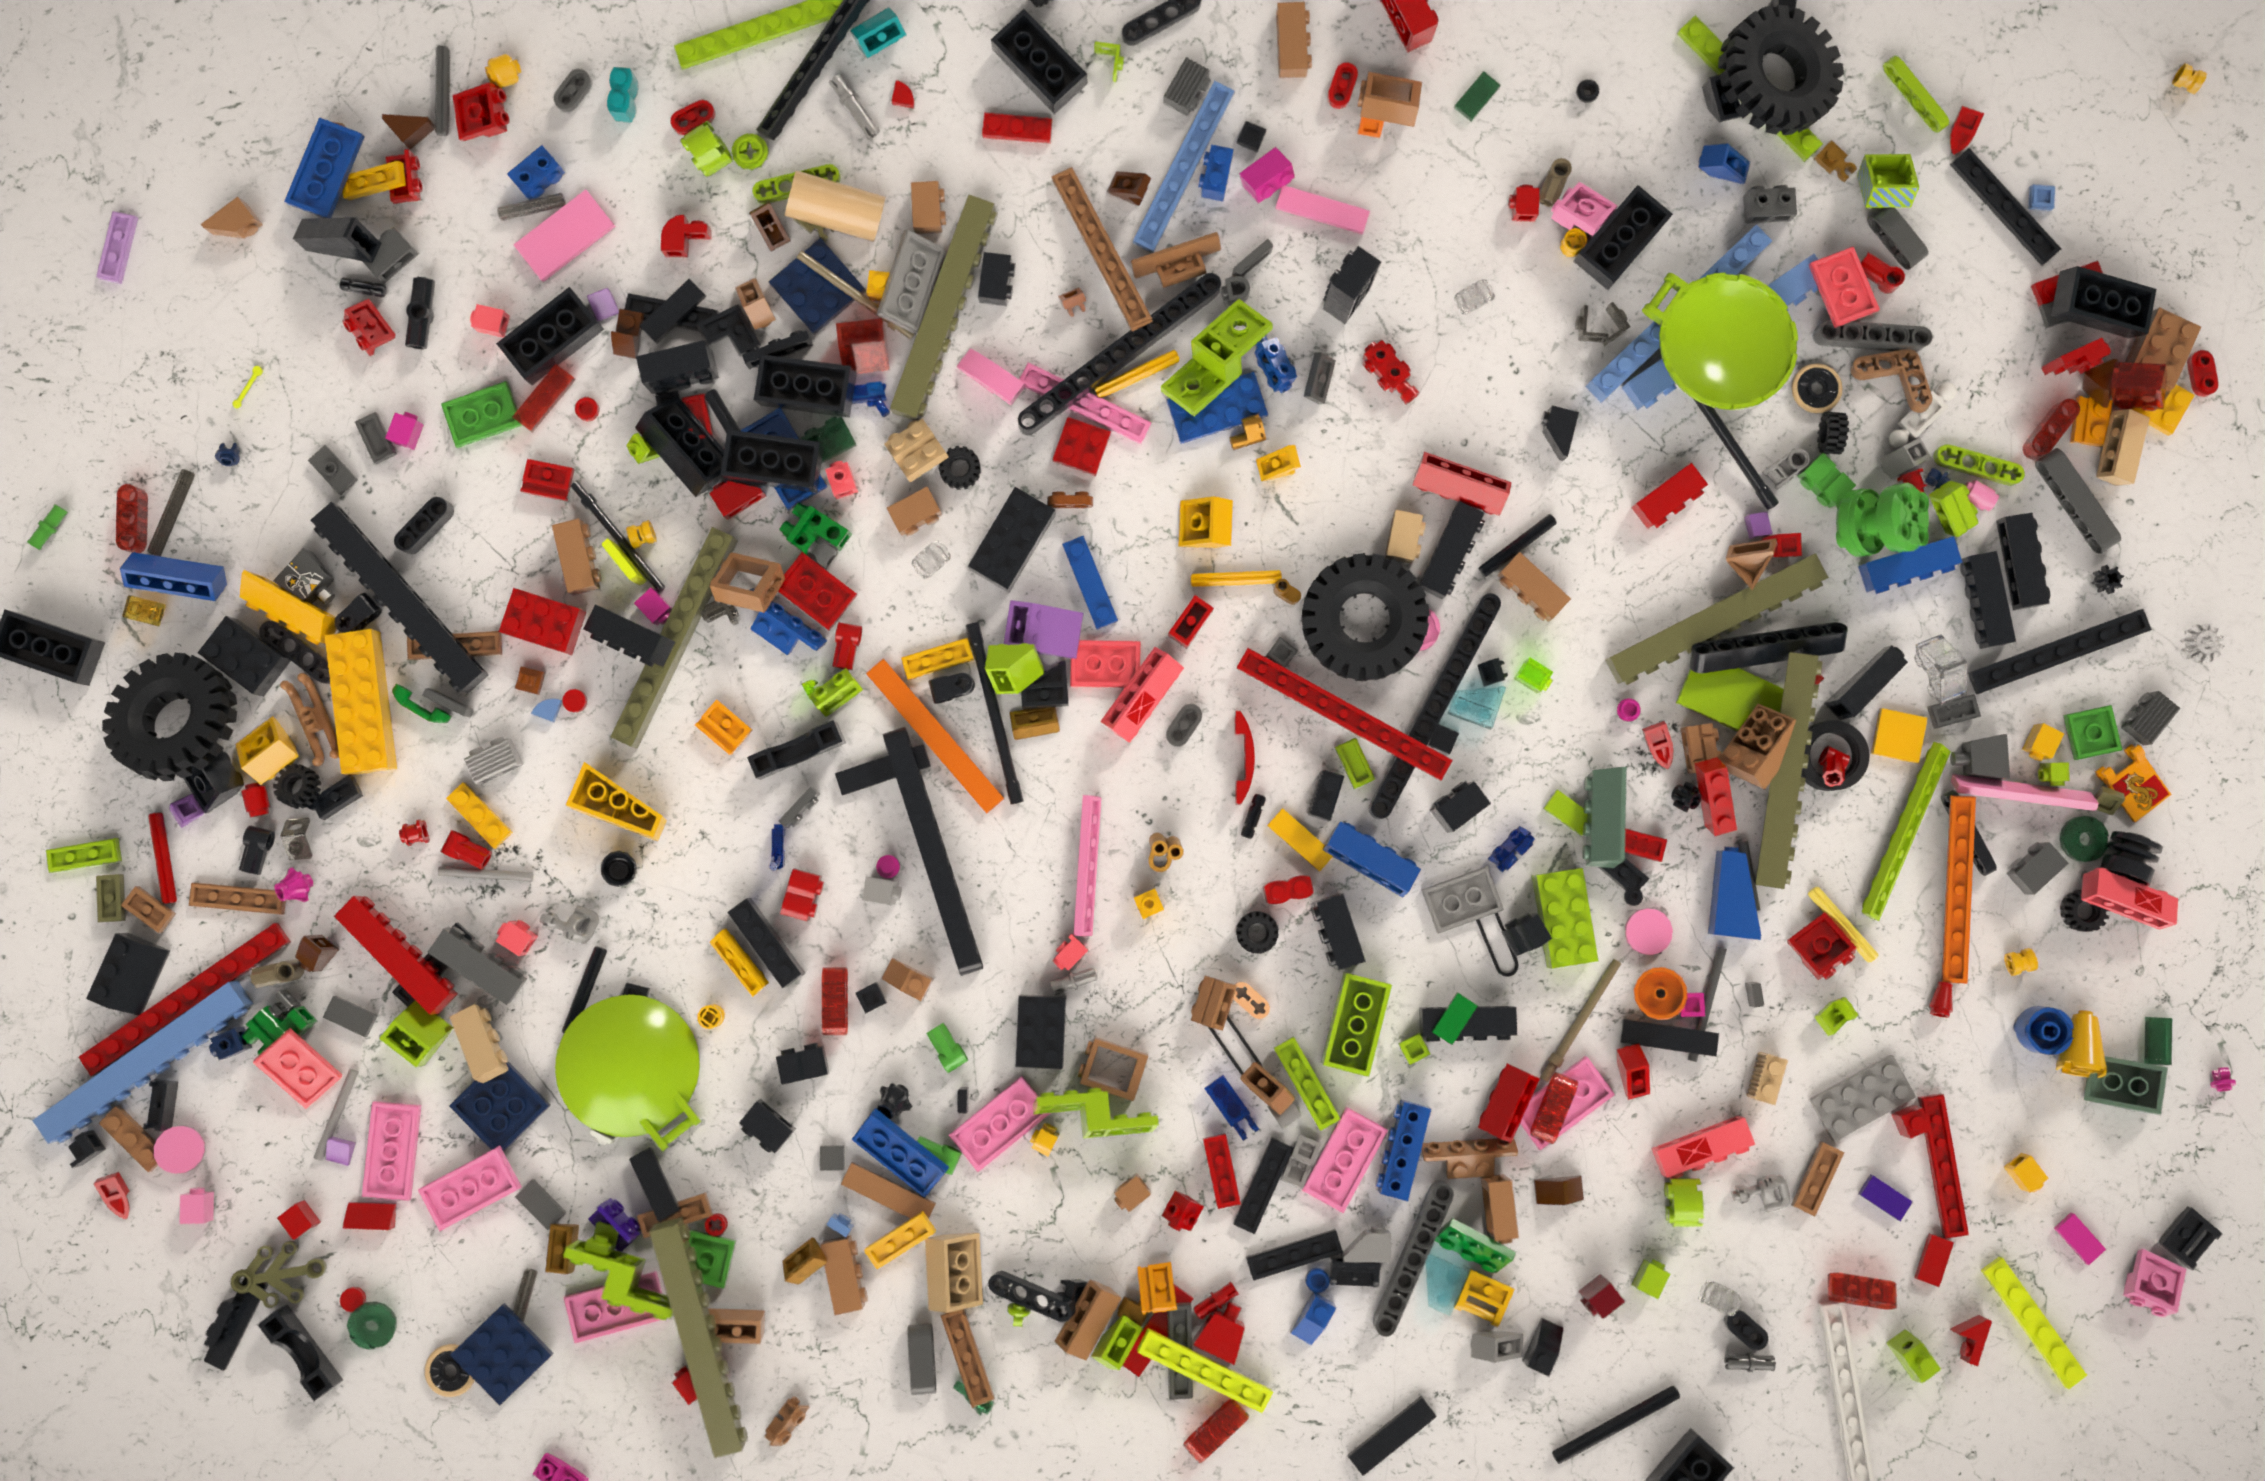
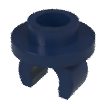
M221 443L215 453V458L224 466L237 465L240 461V449L236 443H233L231 449H228L224 443Z
M1932 468L1924 482L1935 486L1933 490L1935 491L1951 479L1948 478L1949 472L1946 471L1942 475L1939 470Z

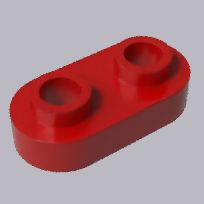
M1345 62L1336 68L1327 96L1328 103L1335 109L1345 108L1350 102L1358 77V70L1352 63ZM1347 74L1350 78L1345 80L1342 78V75ZM1340 95L1343 99L1338 101L1335 99V96Z
M698 100L674 112L670 120L671 126L677 134L686 135L705 121L711 123L715 118V109L709 101ZM703 111L708 112L705 117L700 116ZM683 121L687 122L685 127L680 126Z
M2199 350L2191 354L2187 360V366L2193 392L2200 397H2206L2215 393L2218 389L2219 381L2213 355L2206 350ZM2201 358L2205 360V365L2201 363ZM2205 380L2209 382V387L2206 386Z

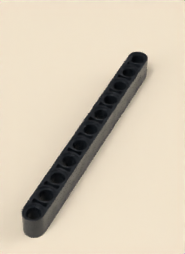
M1207 273L1151 314L1153 322L1133 332L1131 330L1021 411L1018 416L1020 432L1024 435H1032L1095 389V387L1214 300L1220 292V277L1214 273ZM1206 283H1213L1216 288L1208 290L1204 285ZM1194 296L1198 299V302L1191 304L1186 298ZM1170 310H1177L1180 315L1172 317L1168 312ZM1158 323L1162 326V329L1154 331L1150 325ZM1134 337H1141L1144 342L1142 344H1135L1132 339ZM1117 350H1122L1126 355L1123 358H1117L1113 353ZM1098 364H1105L1108 369L1100 372L1095 367ZM1085 377L1089 380V383L1082 386L1078 384L1077 380ZM1068 391L1071 396L1068 399H1062L1059 397V393ZM1048 404L1052 406L1053 410L1049 413H1044L1040 408ZM1026 418H1031L1034 420V424L1026 427L1022 424V421Z
M1488 593L1477 602L1407 733L1408 736L1426 746L1501 607V600L1496 594ZM1484 600H1491L1494 604V609L1491 611L1485 609L1483 605ZM1474 620H1480L1483 623L1482 631L1474 629ZM1463 640H1469L1472 643L1473 648L1471 651L1463 649ZM1452 660H1458L1461 663L1462 669L1460 672H1456L1451 668ZM1442 680H1446L1451 684L1449 692L1441 690L1440 682ZM1435 700L1440 704L1439 712L1435 713L1430 710V701ZM1420 721H1426L1429 724V731L1427 733L1419 730L1418 724ZM1396 756L1369 804V813L1375 819H1384L1391 814L1415 769L1414 766L1406 763L1408 766L1407 772L1405 774L1399 773L1396 765L1399 761H1405ZM1388 782H1393L1397 786V791L1393 795L1387 793L1385 789ZM1377 802H1382L1386 806V811L1383 815H1378L1374 810Z
M902 727L884 733V742L961 976L982 970L984 969L907 729Z

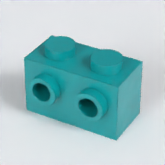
M889 7L850 30L859 49L867 58L879 53L884 48L906 36L897 15Z

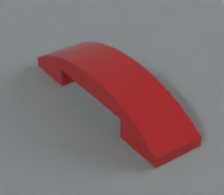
M1235 711V736L1244 735L1245 781L1235 782L1236 805H1241L1252 782L1255 751L1249 725L1242 712Z

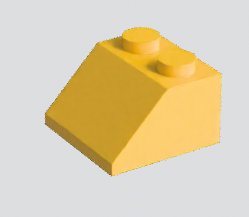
M1211 496L1180 501L1179 546L1197 548L1231 546L1233 500Z
M273 716L235 744L241 769L260 785L267 780L273 779L281 769L291 765L299 757L295 743Z

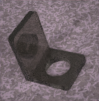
M1611 302L1606 307V311L1619 328V331L1607 338L1603 343L1604 346L1620 337L1631 327L1627 322L1628 318L1622 309H1618L1614 302Z
M1584 305L1580 310V316H1577L1575 322V329L1579 330L1578 341L1604 343L1609 338V334L1586 332L1588 305Z
M309 818L288 819L284 824L280 838L289 860L311 859L313 856L305 835L310 823ZM302 824L299 829L290 830L291 826Z

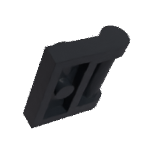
M2187 1206L2158 1243L2180 1260L2185 1267L2193 1271L2197 1267L2196 1262L2215 1239L2218 1240L2223 1234L2196 1210ZM2205 1230L2207 1232L2205 1236L2196 1245L2192 1252L2187 1256V1251L2191 1248V1246L2195 1243V1241L2200 1237V1235Z

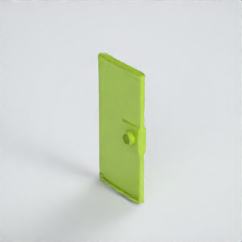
M1740 668L1709 673H1696L1690 669L1676 703L1738 732L1757 704L1780 713L1784 689Z

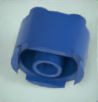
M2044 1006L2030 1007L2020 1014L2017 1022L2014 1024V1031L2019 1042L2031 1052L2046 1055L2060 1054L2071 1045L2073 1040L2072 1029L2074 1030L2070 1017L2062 1010Z

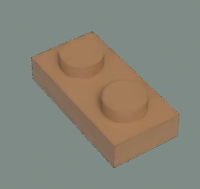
M135 886L121 904L122 907L158 933H162L176 915L174 911L140 886Z

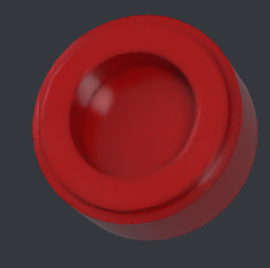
M583 397L576 402L575 413L580 419L592 421L599 415L600 408L594 399Z
M577 689L568 690L562 699L565 709L573 713L583 711L588 702L585 693Z
M350 1287L340 1296V1305L347 1312H355L361 1309L366 1302L365 1292L359 1287Z

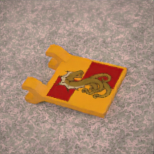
M2130 744L2124 749V752L2133 760L2132 763L2117 774H2115L2111 767L2105 769L2104 766L2096 770L2095 774L2108 788L2124 793L2125 800L2121 806L2132 822H2137L2172 794L2146 759L2143 748L2140 745L2134 747L2133 744Z

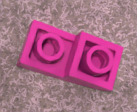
M549 1453L544 1454L533 1472V1475L541 1481L589 1480L588 1477Z

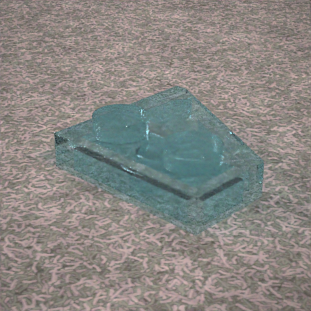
M1506 687L1478 688L1471 691L1458 690L1452 698L1447 714L1491 730L1494 726Z
M1429 1253L1426 1260L1428 1306L1451 1316L1469 1271Z

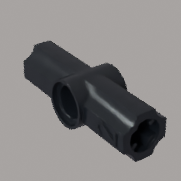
M426 277L413 278L411 301L406 308L408 325L405 346L419 350L427 349L430 324L434 319L432 305L435 281ZM424 309L423 315L417 318V312Z

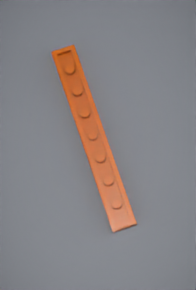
M884 659L866 673L986 814L1005 799Z
M1950 795L1942 982L1968 984L1976 810L1975 796Z

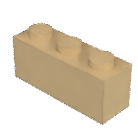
M2131 409L2111 412L2096 478L2115 486L2135 483L2150 417Z
M474 1004L450 1016L474 1080L485 1083L508 1071L506 1064L508 1058L499 1047L498 1041H500L496 1030L492 1029L490 1024L492 1018L486 1008Z

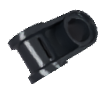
M362 593L336 616L334 621L335 627L343 633L363 630L369 623L380 616L382 609L367 593ZM348 620H350L349 623L351 624L349 628L348 624L346 623Z
M957 673L928 681L934 704L944 703L954 698L969 695L975 688L974 679L966 673ZM961 679L969 682V684L965 685L966 689L964 690L958 686L962 682Z

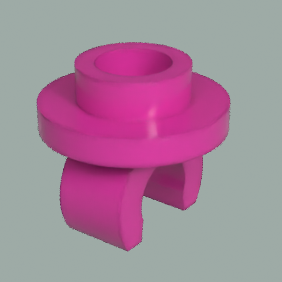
M2228 1067L2212 1071L2214 1081L2210 1083L2211 1088H2216L2218 1092L2232 1090V1086L2236 1085V1080L2230 1079Z

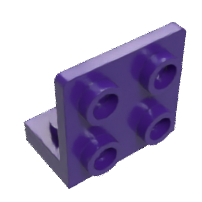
M611 1198L601 1203L596 1208L597 1211L588 1218L595 1227L601 1221L611 1224L618 1231L619 1236L615 1249L620 1252L626 1249L642 1233L637 1220L633 1217L629 1218L623 1212L625 1210L623 1205L617 1200L613 1201Z

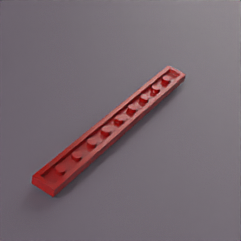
M1247 648L1236 667L1241 672L1439 781H1442L1453 761L1250 648Z
M279 923L272 924L78 1058L90 1076L97 1075L223 985L233 982L291 941Z

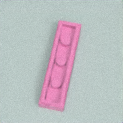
M1282 186L1276 205L1278 210L1362 235L1370 213L1366 209L1288 186Z

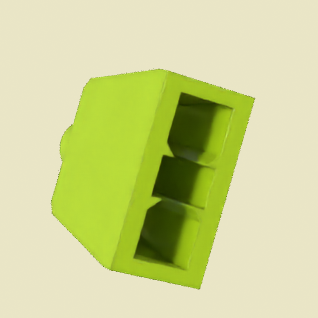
M1906 1329L1886 1342L1913 1381L1924 1383L1941 1371L1940 1366L1925 1345ZM1906 1344H1910L1908 1349H1903Z

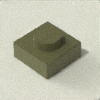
M2101 786L2094 796L2099 803L2097 810L2112 816L2125 800L2124 793Z

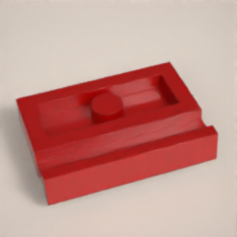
M527 459L520 491L526 494L567 502L575 469Z

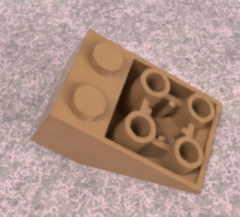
M1757 704L1718 759L1727 766L1728 773L1762 789H1766L1779 771L1796 720Z

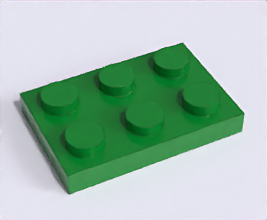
M1454 1218L1440 1228L1435 1239L1442 1248L1459 1253L1463 1259L1474 1261L1481 1265L1485 1271L1491 1273L1500 1271L1511 1263L1516 1255V1251Z

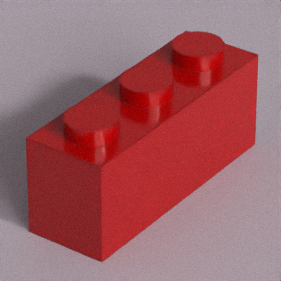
M1691 462L1631 508L1647 529L1653 525L1658 528L1668 521L1665 516L1673 512L1676 515L1686 507L1684 502L1691 498L1695 501L1705 492L1702 489L1708 483Z
M1717 757L1694 763L1698 789L1701 794V807L1705 827L1714 836L1736 831L1737 825L1727 766Z
M1507 1063L1500 1072L1496 1088L1490 1094L1486 1110L1480 1116L1478 1128L1511 1143L1540 1078Z

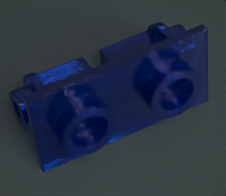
M1519 826L1509 834L1508 838L1500 846L1493 850L1488 860L1496 864V867L1502 873L1505 870L1508 871L1519 860L1514 853L1517 851L1522 856L1534 845L1532 842L1535 838L1531 835L1530 831Z

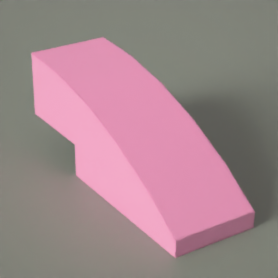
M971 348L957 365L958 369L992 394L999 396L1009 405L1014 403L1025 388L1024 383Z

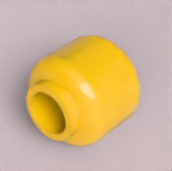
M507 54L489 59L485 67L489 82L500 88L516 84L519 80L518 74L522 73L517 59L512 60Z

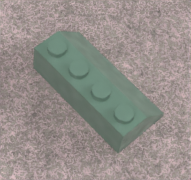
M1627 767L1593 770L1588 777H1585L1584 789L1588 791V799L1584 801V813L1588 814L1587 822L1583 826V835L1587 836L1586 845L1583 846L1582 856L1583 859H1586V866L1615 868L1625 860Z

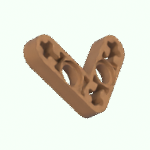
M1904 349L1861 356L1851 366V374L1858 380L1899 375L1908 405L1914 412H1925L1932 403V394L1920 357L1914 350ZM1885 360L1889 362L1891 368H1882L1879 365V361ZM1908 377H1916L1920 384L1912 385L1909 383Z

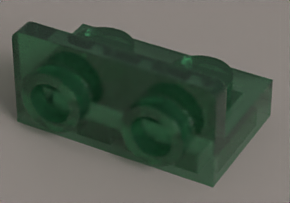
M832 417L825 421L824 426L818 429L813 427L807 430L804 436L801 437V440L816 441L822 444L824 447L822 463L857 446L842 417Z

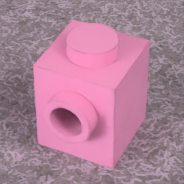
M203 1187L190 1188L188 1193L180 1195V1224H204L213 1220L214 1191L205 1192Z

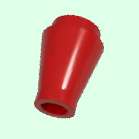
M1938 982L1936 991L1929 1004L1931 1015L1943 1018L1950 1017V1013L1953 1012V984Z

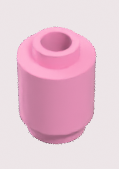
M1977 480L1968 481L1965 484L1970 493L1968 495L1969 501L1978 509L1990 511L1997 503L1999 495L1995 493L1994 489Z

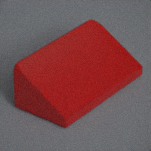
M349 1202L343 1222V1229L391 1230L395 1228L396 1204Z

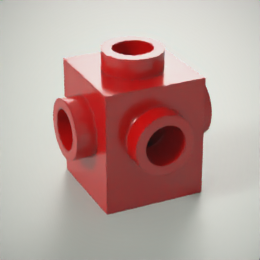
M1174 1191L1161 1216L1169 1221L1168 1225L1177 1231L1185 1229L1191 1232L1204 1206L1190 1196Z

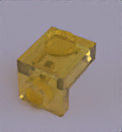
M128 595L122 617L160 627L166 604Z

